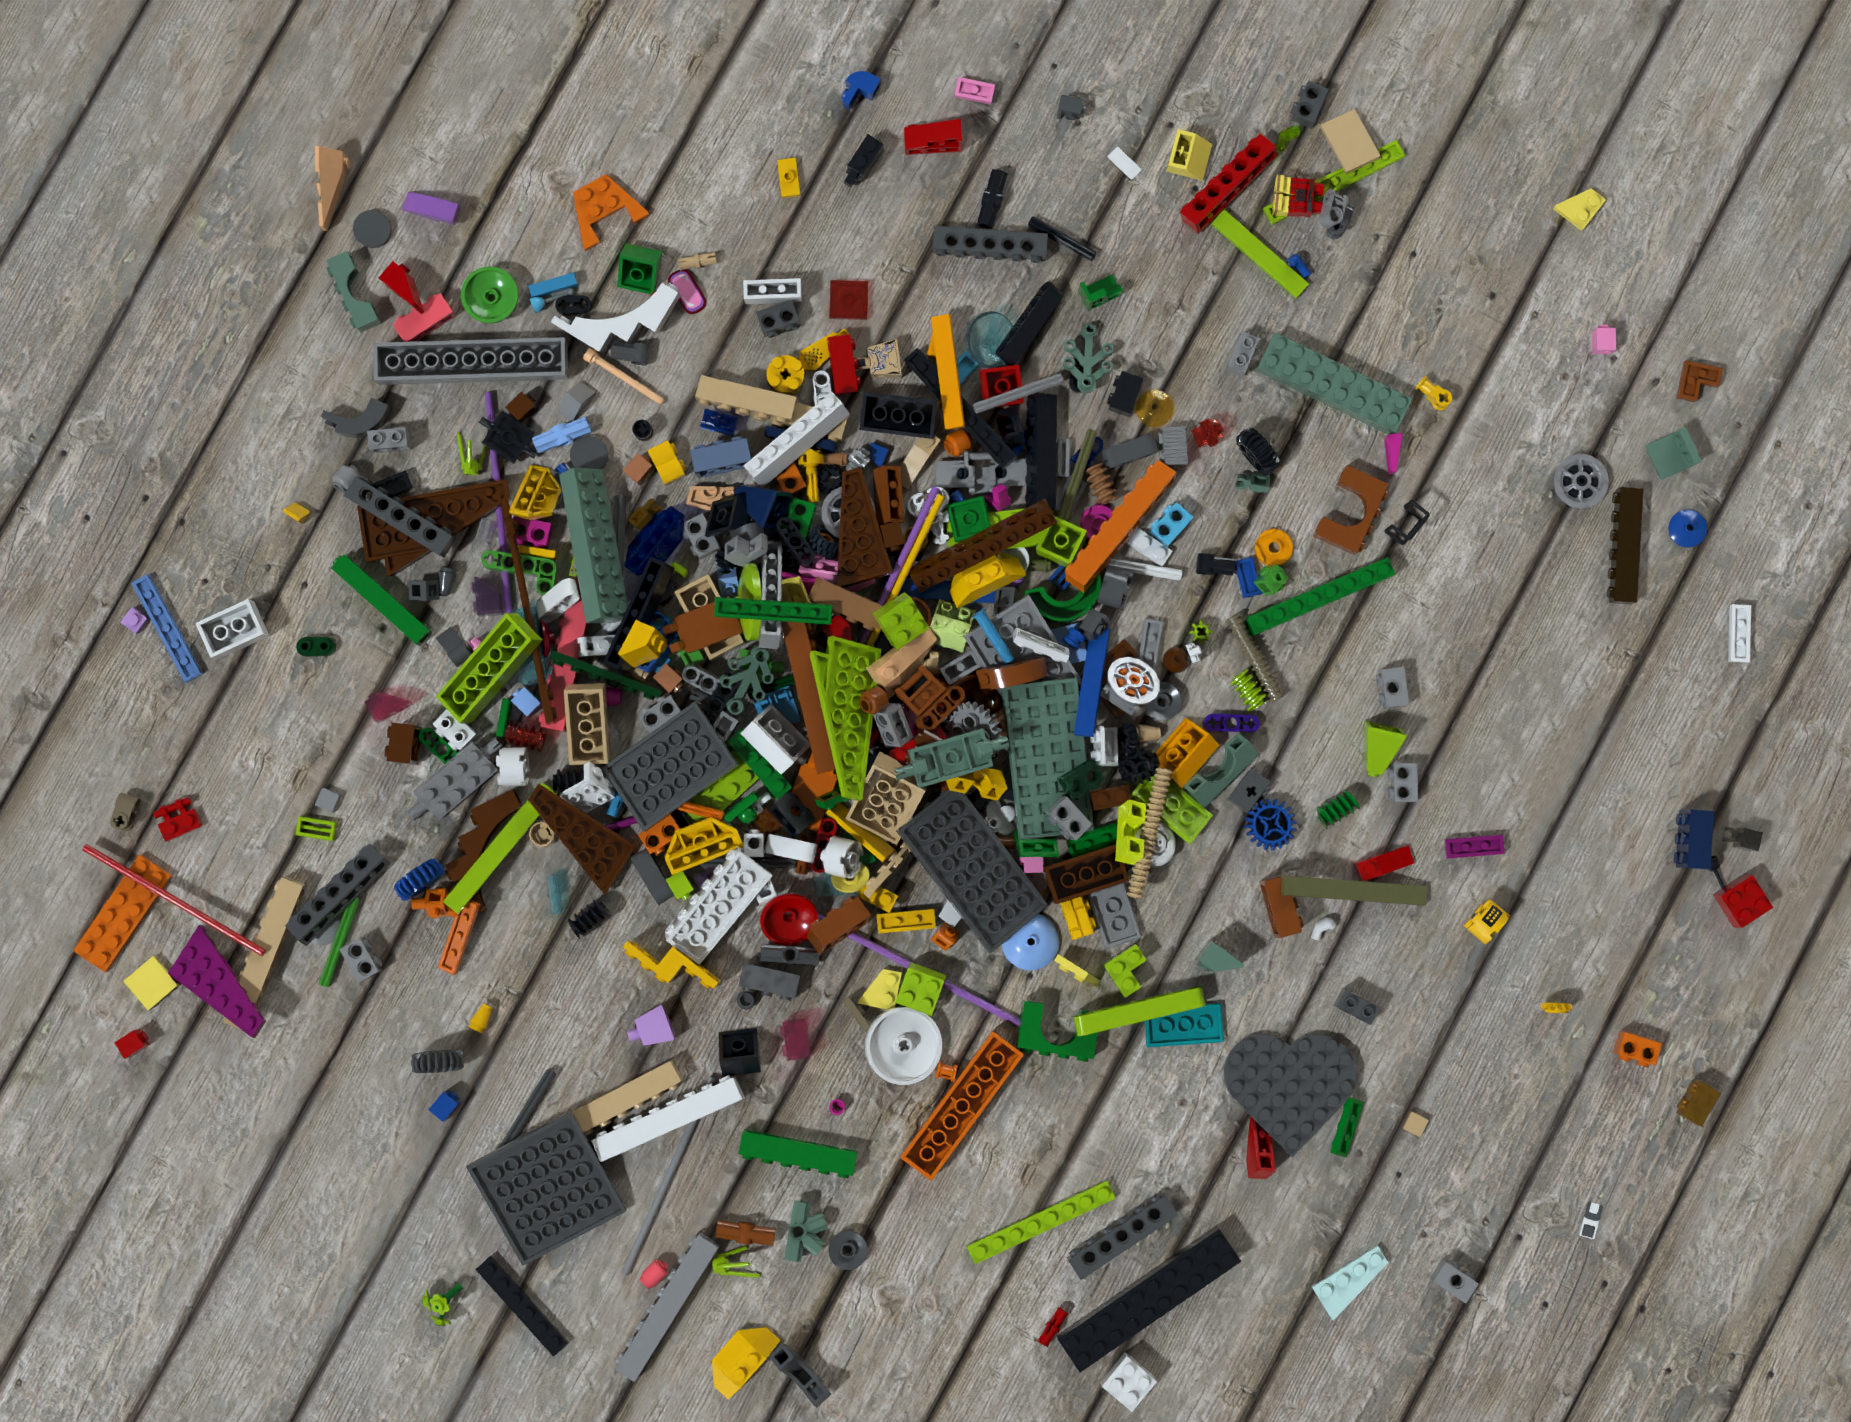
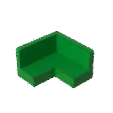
M1110 275L1089 286H1086L1084 281L1081 282L1078 293L1087 311H1090L1122 296L1123 290L1120 284H1116L1114 277Z

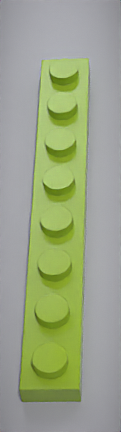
M1103 1181L967 1245V1249L974 1264H977L1116 1198L1108 1181Z

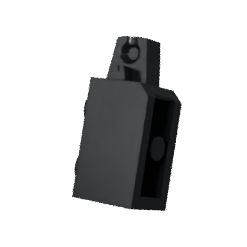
M867 134L847 164L846 173L848 176L844 181L845 185L851 188L856 180L864 181L884 151V144Z

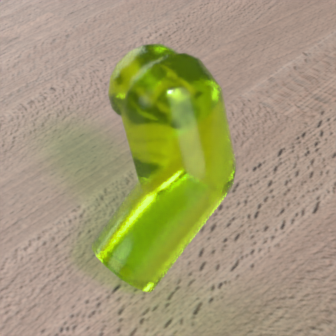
M1292 126L1282 130L1276 144L1277 150L1284 151L1287 141L1299 136V128Z

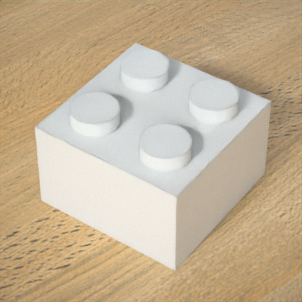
M1126 1352L1100 1381L1101 1386L1131 1412H1133L1157 1382L1150 1372Z

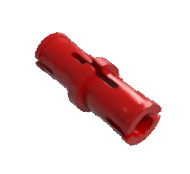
M1058 1307L1051 1320L1046 1322V1328L1037 1341L1048 1347L1056 1332L1059 1333V1327L1066 1316H1068V1313Z

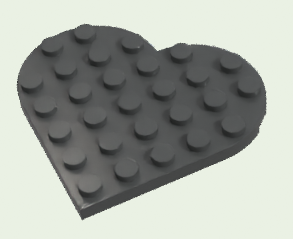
M1253 1035L1238 1042L1229 1052L1224 1064V1082L1231 1097L1291 1157L1349 1099L1357 1079L1356 1065L1349 1050L1341 1042L1325 1035L1305 1036L1296 1040L1290 1046L1283 1040L1271 1035Z

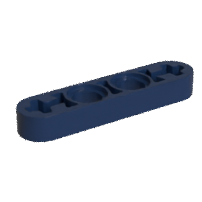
M766 426L763 436L775 440L785 430ZM821 438L811 449L836 453L838 443Z

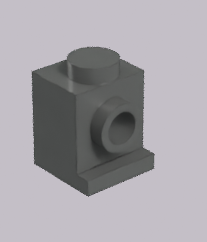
M1061 95L1057 119H1060L1061 116H1065V119L1068 120L1084 117L1086 106L1082 105L1083 99Z
M409 580V600H439V580Z
M1091 608L1080 625V629L1086 639L1093 641V639L1097 640L1104 633L1106 625L1110 626L1111 622L1107 615Z

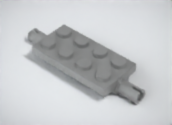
M494 737L483 748H479L473 742H470L413 791L419 802L406 811L407 814L415 821L426 810H430L440 820L498 771L497 767L490 761V756L503 747L501 742Z

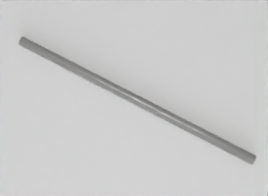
M709 1076L706 1085L712 1083L714 1086L716 1078ZM698 1120L689 1123L684 1131L621 1273L626 1276L631 1271Z

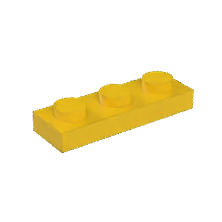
M934 909L877 914L878 934L936 928Z

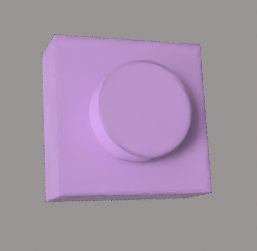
M131 607L120 623L135 634H138L149 618Z

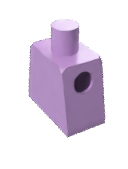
M664 1004L635 1019L637 1027L627 1031L631 1042L641 1038L644 1046L676 1039Z

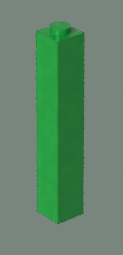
M343 554L333 561L334 565L331 569L416 645L420 646L432 633L426 625L350 557Z

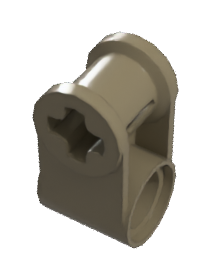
M120 793L116 799L110 821L111 826L121 831L132 829L141 805V799Z

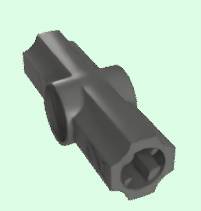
M761 944L760 961L818 965L819 954L815 948ZM788 949H792L795 952V957L792 960L785 958L784 954Z

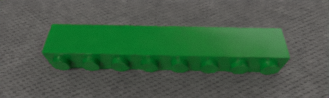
M1387 557L1251 615L1245 619V622L1250 630V634L1256 636L1387 580L1396 574Z

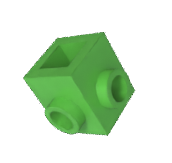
M1277 564L1266 565L1259 571L1260 575L1256 578L1254 584L1267 596L1281 591L1289 577L1285 574L1284 569Z

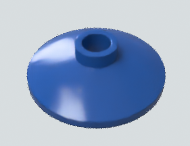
M1682 510L1671 518L1668 526L1669 535L1681 547H1694L1704 540L1707 533V524L1703 516L1698 512ZM1688 524L1692 525V531L1687 529Z

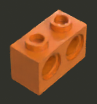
M794 462L787 467L786 471L775 477L779 483L776 486L778 491L791 492L794 496L807 489ZM787 481H794L796 483L795 487L787 489L785 487Z
M672 814L646 832L643 831L638 834L651 855L654 853L656 856L666 850L665 846L670 844L673 836L666 834V828L669 825L674 826L675 831L681 829ZM652 836L659 838V844L655 847H652L649 843Z
M1619 1031L1613 1053L1619 1055L1618 1059L1628 1062L1634 1059L1638 1061L1637 1065L1649 1068V1064L1656 1066L1662 1043ZM1627 1042L1631 1044V1050L1629 1052H1625L1624 1046ZM1648 1048L1650 1055L1644 1058L1643 1051Z

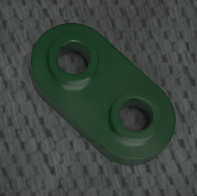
M304 637L297 642L296 649L300 655L305 657H328L336 651V643L329 637ZM305 643L309 645L307 650L303 649ZM327 643V649L323 650L322 645Z

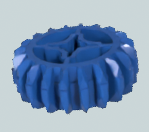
M1266 799L1265 805L1260 800V807L1254 806L1255 812L1249 810L1248 814L1252 817H1245V821H1249L1250 825H1244V828L1251 829L1250 832L1246 833L1247 836L1253 834L1254 837L1251 838V842L1258 840L1256 847H1260L1264 843V850H1267L1269 845L1271 850H1275V844H1277V847L1281 849L1283 848L1281 842L1286 845L1289 844L1286 837L1294 838L1289 832H1296V828L1291 827V824H1297V821L1290 820L1291 817L1295 816L1294 813L1289 815L1287 813L1291 810V807L1283 809L1285 802H1281L1278 806V799H1274L1273 804H1271L1270 799ZM1267 808L1275 809V812L1269 818L1261 816L1259 813ZM1280 813L1285 819V829L1278 823ZM1273 819V825L1276 828L1268 830V824L1265 821ZM1256 820L1263 826L1261 836L1256 830ZM1272 831L1282 834L1276 840H1266V837Z
M436 859L423 862L395 883L394 889L396 894L402 901L412 899L432 886L444 875L443 866Z

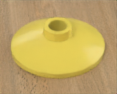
M863 864L854 878L848 879L831 875L833 886L845 893L861 890L866 886L870 878L869 870Z

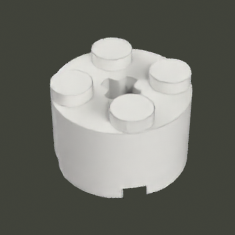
M526 747L500 749L499 755L496 756V765L500 767V773L497 776L498 785H528L529 778H525V775L529 772L530 765Z
M832 836L826 849L820 855L825 872L838 877L854 878L862 865L859 859L860 856H863V847L858 841Z

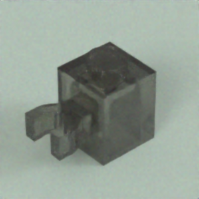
M1725 827V831L1731 832L1732 836L1731 838L1723 837L1722 841L1733 842L1732 847L1751 852L1759 851L1763 832L1747 828H1737L1735 830L1731 827Z

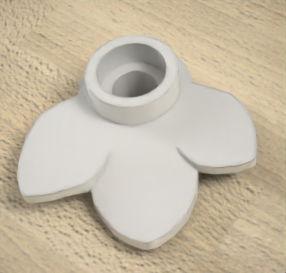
M991 800L986 806L984 820L994 833L998 832L1002 835H1008L1015 830L1011 823L1016 815L1015 807H1002L999 800ZM991 820L995 821L994 827L990 825Z

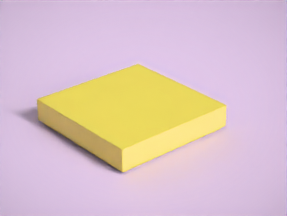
M152 956L123 981L148 1011L179 986L178 982L168 974L167 969L156 956Z

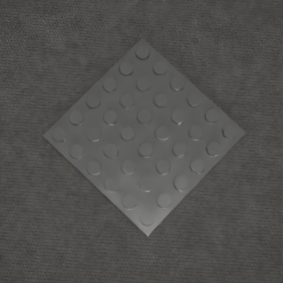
M571 1110L466 1166L522 1266L627 1211Z

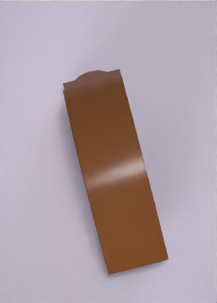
M1044 656L1028 658L1010 665L976 670L980 689H998L1015 686L1048 675Z

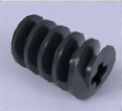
M790 541V544L797 547L801 544V541ZM783 543L782 549H785V551H782V556L786 558L782 559V564H785L782 567V571L802 575L799 573L800 565L785 543Z
M573 768L571 774H569L567 769H565L564 774H561L560 769H557L556 774H553L552 780L554 793H557L559 789L562 793L566 788L568 789L583 781V768H580L579 774L576 773L575 768Z
M593 900L594 907L587 904V912L580 909L582 916L575 913V921L568 918L569 926L579 939H581L580 934L582 936L587 935L586 929L590 932L593 931L592 925L598 927L599 921L604 923L606 921L605 916L608 918L612 917L601 900L600 902Z

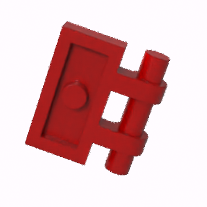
M190 797L179 798L175 800V803L168 806L163 805L159 807V810L153 812L155 819L163 817L165 820L158 824L165 842L203 827L196 809L188 811L186 808L187 805L192 804ZM179 810L180 815L172 818L170 813Z

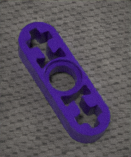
M1209 714L1203 720L1204 728L1210 732L1251 733L1256 731L1260 725L1259 719L1254 715ZM1211 717L1214 718V721H1221L1220 717H1223V729H1220L1221 725L1218 724L1211 728L1207 721L1211 720ZM1228 718L1236 720L1237 725L1234 729L1226 726ZM1239 718H1243L1242 722H1248L1249 718H1251L1252 722H1255L1256 725L1252 726V729H1249L1248 725H1242V729H1239Z

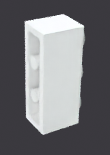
M801 278L743 280L745 304L784 303L790 300L793 303L802 302Z

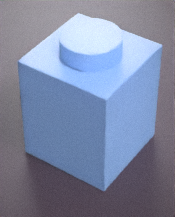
M526 687L518 688L512 695L514 698L511 701L529 718L542 706V702Z

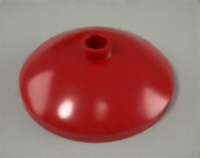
M783 894L771 899L764 906L760 915V926L763 934L773 943L782 946H793L803 943L808 939L807 934L811 927L810 924L818 919V914L813 903L804 896Z

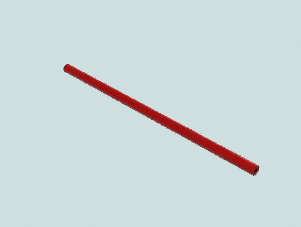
M84 845L82 849L84 852L258 955L263 956L266 949L90 845Z

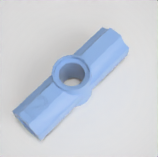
M583 417L568 424H558L552 427L550 431L535 436L532 439L537 452L540 454L555 447L569 445L573 440L590 434L592 431L586 417Z

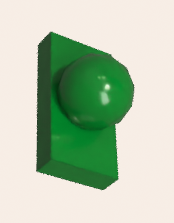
M752 791L724 813L725 820L729 823L738 816L739 820L743 823L753 822L756 819L757 812L751 805L759 799L757 793Z

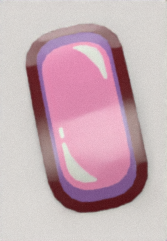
M679 269L669 275L668 283L679 288L677 290L681 294L679 302L686 313L696 314L702 311L706 306V298L691 273L686 269L681 271Z

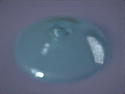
M994 311L981 313L970 322L967 328V351L972 360L980 367L989 369L1006 365L995 354L997 348L1013 327L1010 320L1003 314Z

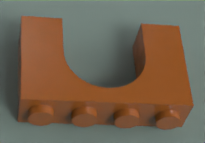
M1346 465L1336 485L1356 494L1362 500L1364 516L1361 522L1354 526H1343L1322 517L1313 537L1355 555L1358 551L1361 552L1366 542L1363 539L1366 534H1370L1373 528L1371 522L1380 513L1381 507H1379L1381 500L1385 501L1389 490H1387L1389 484Z

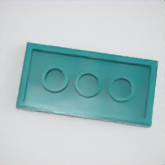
M1221 1003L1206 1004L1203 1007L1144 1021L1147 1048L1224 1042Z

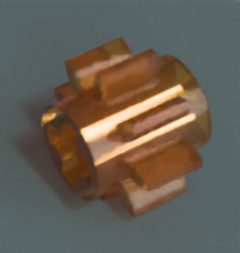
M767 809L761 814L758 813L759 820L756 821V824L761 826L760 830L762 832L767 830L772 834V831L779 829L778 821Z

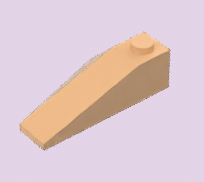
M315 146V172H318L320 181L316 183L318 194L321 197V200H318L319 226L323 231H328L347 176V169L350 167V162L343 151Z
M928 629L897 650L894 647L866 669L876 685L885 690L890 699L895 695L893 691L897 687L900 688L912 676L937 639L931 629Z

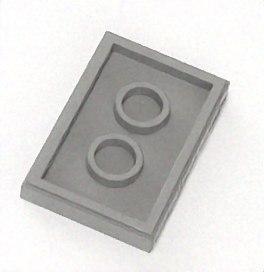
M1124 883L1087 894L1105 949L1142 938Z

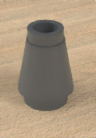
M441 566L440 571H438L440 594L450 595L457 576L456 568Z

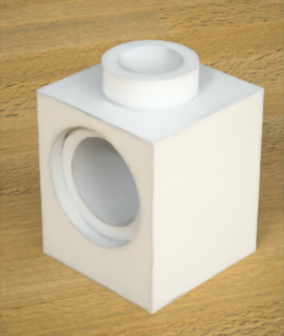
M749 830V834H744V854L748 857H764L765 834H760V830ZM752 838L759 840V847L756 849H752L749 846V841Z

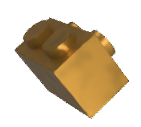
M1695 1079L1687 1087L1688 1093L1685 1098L1679 1101L1676 1113L1695 1125L1702 1127L1721 1093L1704 1082Z

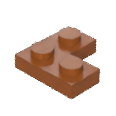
M1685 360L1676 399L1696 402L1700 385L1718 388L1723 368Z

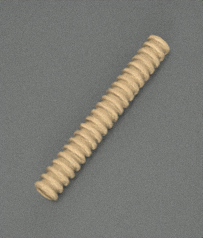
M1161 767L1156 768L1157 774H1154L1156 778L1153 780L1154 786L1151 787L1153 789L1150 792L1152 796L1149 797L1150 803L1147 804L1149 808L1146 809L1148 813L1146 821L1143 823L1145 826L1142 827L1143 833H1141V836L1144 839V856L1134 864L1135 869H1132L1134 873L1131 874L1132 880L1129 882L1131 886H1128L1130 890L1127 892V895L1138 899L1144 898L1142 894L1143 892L1145 893L1144 886L1146 887L1147 885L1145 881H1148L1146 877L1149 875L1148 869L1151 868L1149 864L1152 863V860L1150 859L1153 857L1152 851H1155L1153 847L1156 845L1155 839L1158 838L1156 836L1159 833L1157 829L1160 827L1159 821H1162L1160 816H1163L1162 810L1165 808L1163 804L1166 803L1164 799L1167 798L1166 792L1169 790L1167 786H1170L1168 782L1171 780L1170 774L1173 773L1171 770Z

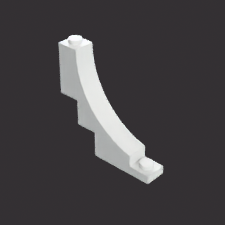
M661 283L657 291L644 304L625 315L599 320L575 317L571 325V321L561 315L560 318L554 316L551 323L603 353L614 334L631 344L642 324L658 334L681 294L677 292L679 288L673 284L668 283V285Z

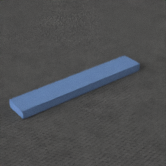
M146 574L132 582L134 590L184 682L188 683L203 675L204 673L150 574Z

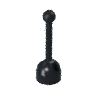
M1717 855L1711 856V869L1707 870L1714 872L1721 889H1723L1725 886L1717 871L1720 861Z

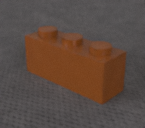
M883 465L874 469V497L878 525L897 521L900 524L904 523L901 467Z

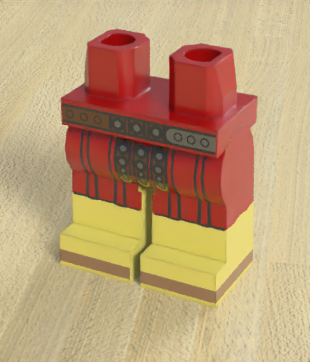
M1277 175L1274 187L1272 216L1310 218L1311 214H1320L1323 202L1313 201V196L1324 195V184L1315 183V179L1284 177V175Z

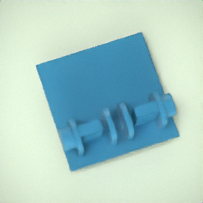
M789 686L765 694V698L762 701H757L753 698L758 715L772 704L791 724L801 721Z

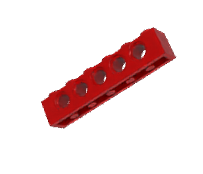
M1261 133L1256 138H1252L1248 145L1242 151H1239L1235 158L1229 164H1226L1216 177L1210 179L1208 185L1203 190H1199L1193 200L1182 207L1180 211L1182 221L1199 234L1278 156L1276 145Z

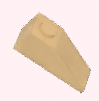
M936 436L934 439L919 437L901 464L902 486L907 490L941 444V440Z

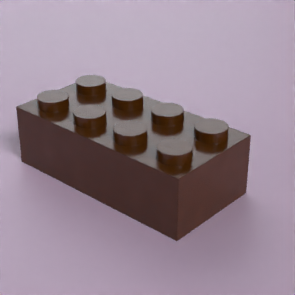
M1116 844L1043 867L1054 904L1129 881L1124 863L1115 861Z

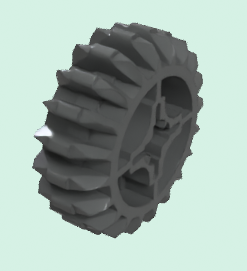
M460 1050L427 1051L412 1055L411 1066L412 1071L415 1073L451 1072L464 1068L463 1052Z

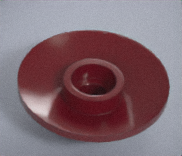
M540 620L544 657L548 658L551 644H555L554 632H549L546 623Z

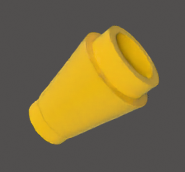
M482 1004L470 1019L468 1027L482 1034L487 1029L493 1008Z

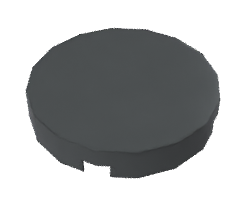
M367 210L359 214L355 219L353 232L357 241L363 246L379 248L390 239L392 227L386 215L380 211Z
M594 436L581 437L574 442L570 449L571 463L575 468L603 469L608 462L607 447L600 439Z

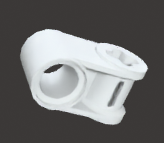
M817 371L813 376L815 405L833 392L831 390L829 374L825 371ZM818 377H826L827 382L824 385H819L816 382Z

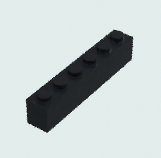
M1037 392L1028 395L1026 402L1028 411L1026 420L1027 475L1025 477L1026 508L1046 499L1050 509H1055L1057 395Z
M649 557L603 663L629 674L632 666L619 656L618 653L635 620L650 626L675 570L674 567Z

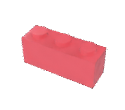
M441 293L438 295L434 294L427 299V302L422 305L424 309L423 314L413 308L411 313L406 316L402 315L395 320L396 322L392 325L404 342H417L456 317Z

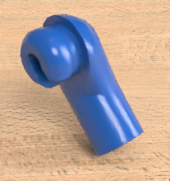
M1293 254L1292 257L1288 258L1289 265L1291 267L1296 266L1303 279L1312 274L1300 255Z

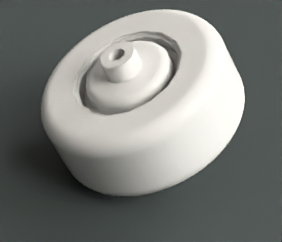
M1160 821V827L1157 829L1159 833L1156 834L1158 838L1155 839L1156 845L1153 847L1155 851H1152L1153 857L1150 859L1152 863L1149 864L1151 867L1162 866L1168 863L1173 857L1176 848V841L1172 830ZM1142 824L1140 826L1139 830L1136 833V838L1142 839V827H1144L1145 824Z

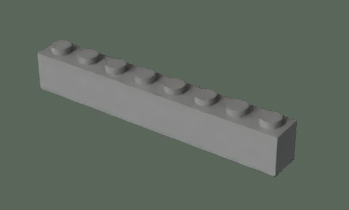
M701 1232L698 1237L695 1235L692 1237L688 1244L691 1247L688 1253H682L678 1260L680 1266L677 1270L673 1268L667 1278L670 1282L666 1287L663 1285L657 1294L660 1297L657 1303H651L646 1311L649 1314L647 1319H641L636 1327L638 1330L635 1337L631 1335L625 1345L628 1347L625 1354L621 1352L615 1361L618 1364L615 1370L633 1382L636 1381L720 1246Z

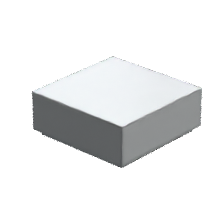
M322 788L315 806L334 813L341 795Z

